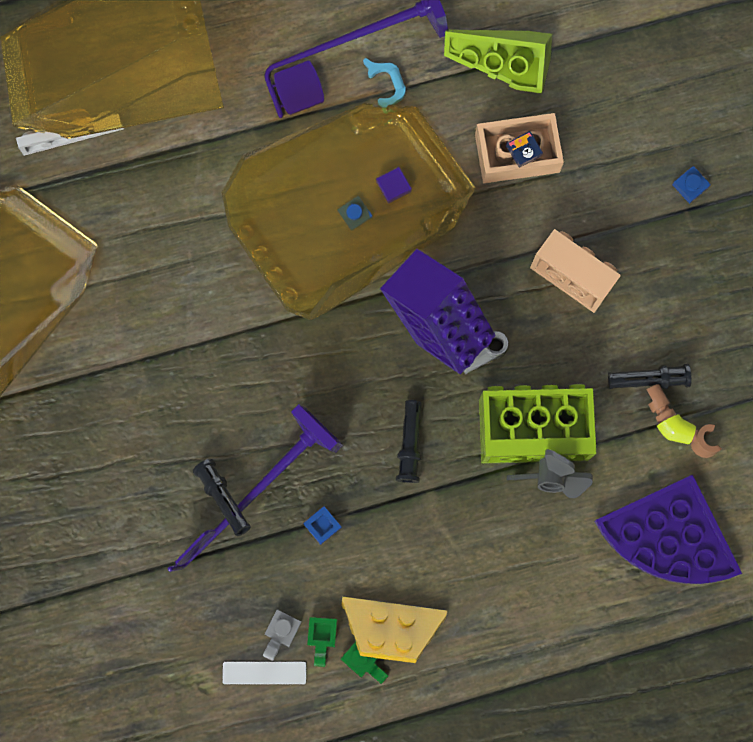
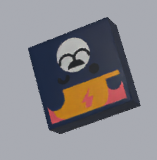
M530 131L506 144L519 168L541 157L543 154Z

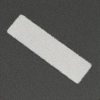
M224 662L223 684H306V662Z

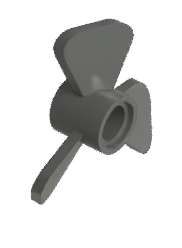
M549 449L545 450V458L539 461V473L507 475L506 480L538 478V488L540 490L551 493L563 492L568 498L579 497L593 483L592 474L575 472V465L570 460Z

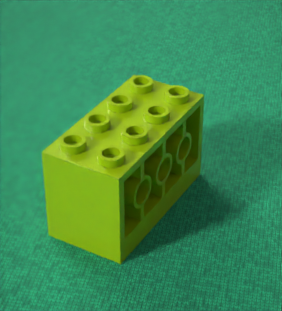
M583 384L569 385V389H558V385H544L541 390H531V386L527 385L514 387L515 390H504L502 386H491L487 388V391L482 392L479 399L481 463L539 462L540 459L545 458L546 449L552 450L570 461H589L596 455L593 388H585ZM559 417L566 419L567 424L562 423ZM505 418L511 419L514 424L512 426L508 425L504 421ZM532 418H537L540 421V425L535 424Z

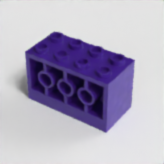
M416 249L380 288L416 344L460 375L466 368L472 365L474 359L484 348L490 345L492 339L496 336L464 279L419 249Z

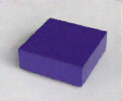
M399 167L376 178V182L388 203L410 193L412 190Z

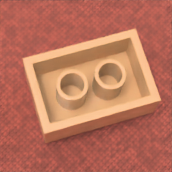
M555 113L477 124L475 139L483 184L560 173L564 161ZM530 131L543 154L541 157L519 168L506 144Z
M555 229L536 253L530 267L593 313H595L621 276L612 264L601 262L595 258L594 252L584 246L581 248L573 242V238L563 231L558 232Z

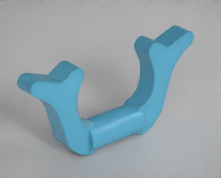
M365 58L363 62L368 69L369 78H373L380 72H387L391 76L396 90L395 94L390 98L378 99V105L382 107V116L387 118L390 109L404 98L406 87L396 65L393 63H374Z

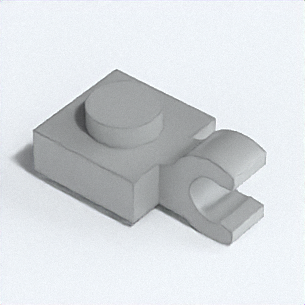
M276 610L264 634L272 639L265 649L263 656L274 661L281 644L290 647L302 622Z

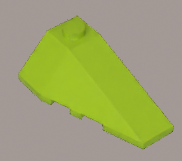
M446 30L444 56L471 69L476 68L488 74V77L494 80L496 78L510 84L509 87L516 90L542 93L551 59L552 34L509 30Z

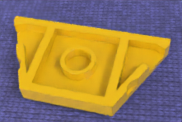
M342 597V607L345 609L348 617L349 626L356 639L360 656L416 663L424 648L430 643L435 632L447 616L446 610Z

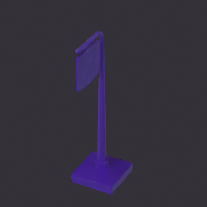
M421 0L414 7L270 65L266 69L264 76L278 117L283 118L282 107L285 108L289 115L323 103L324 93L316 70L310 61L302 62L275 73L274 85H272L270 80V72L272 70L417 16H426L439 38L445 36V31L448 30V25L440 0ZM273 87H276L278 95L283 105H279Z
M298 404L291 411L304 432L300 435V440L238 504L241 512L308 446L312 447L317 443L335 453L343 446L307 408ZM225 518L214 530L205 531L175 561L176 564L174 566L168 567V571L182 570L192 562L229 525L227 519Z

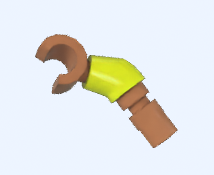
M660 384L646 389L653 400L648 405L652 413L656 412L658 415L656 417L659 423L657 428L666 439L688 445L691 443L695 454L703 458L712 457L722 449L719 445L709 446L704 441V435H709L714 431L715 425H705L696 430L695 425L682 419L680 414L676 415L673 408L669 409L668 405H670V402Z

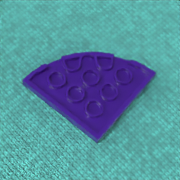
M693 475L594 521L601 534L620 556L643 572L657 578L683 584H705L730 579L742 574Z

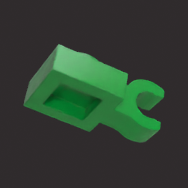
M309 618L307 646H315L314 666L325 667L327 647L335 648L337 619Z
M356 641L340 659L361 678L368 672L381 685L388 678V675L375 664L378 658L360 656Z

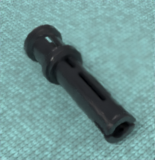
M684 364L683 367L668 368L666 365H661L658 370L608 373L609 389L654 386L656 384H660L663 389L678 385H684L688 388L691 387L692 380L689 364ZM630 378H646L641 380H624Z
M416 400L405 401L402 450L397 455V458L400 459L399 475L396 476V481L419 483L420 481L417 472L418 461L421 460V455L418 451L421 401H418V403Z
M206 459L200 462L193 469V473L204 484L205 493L214 498L222 514L233 529L236 536L245 534L251 527L227 490V480L225 477L220 476L215 468L216 463L213 459Z

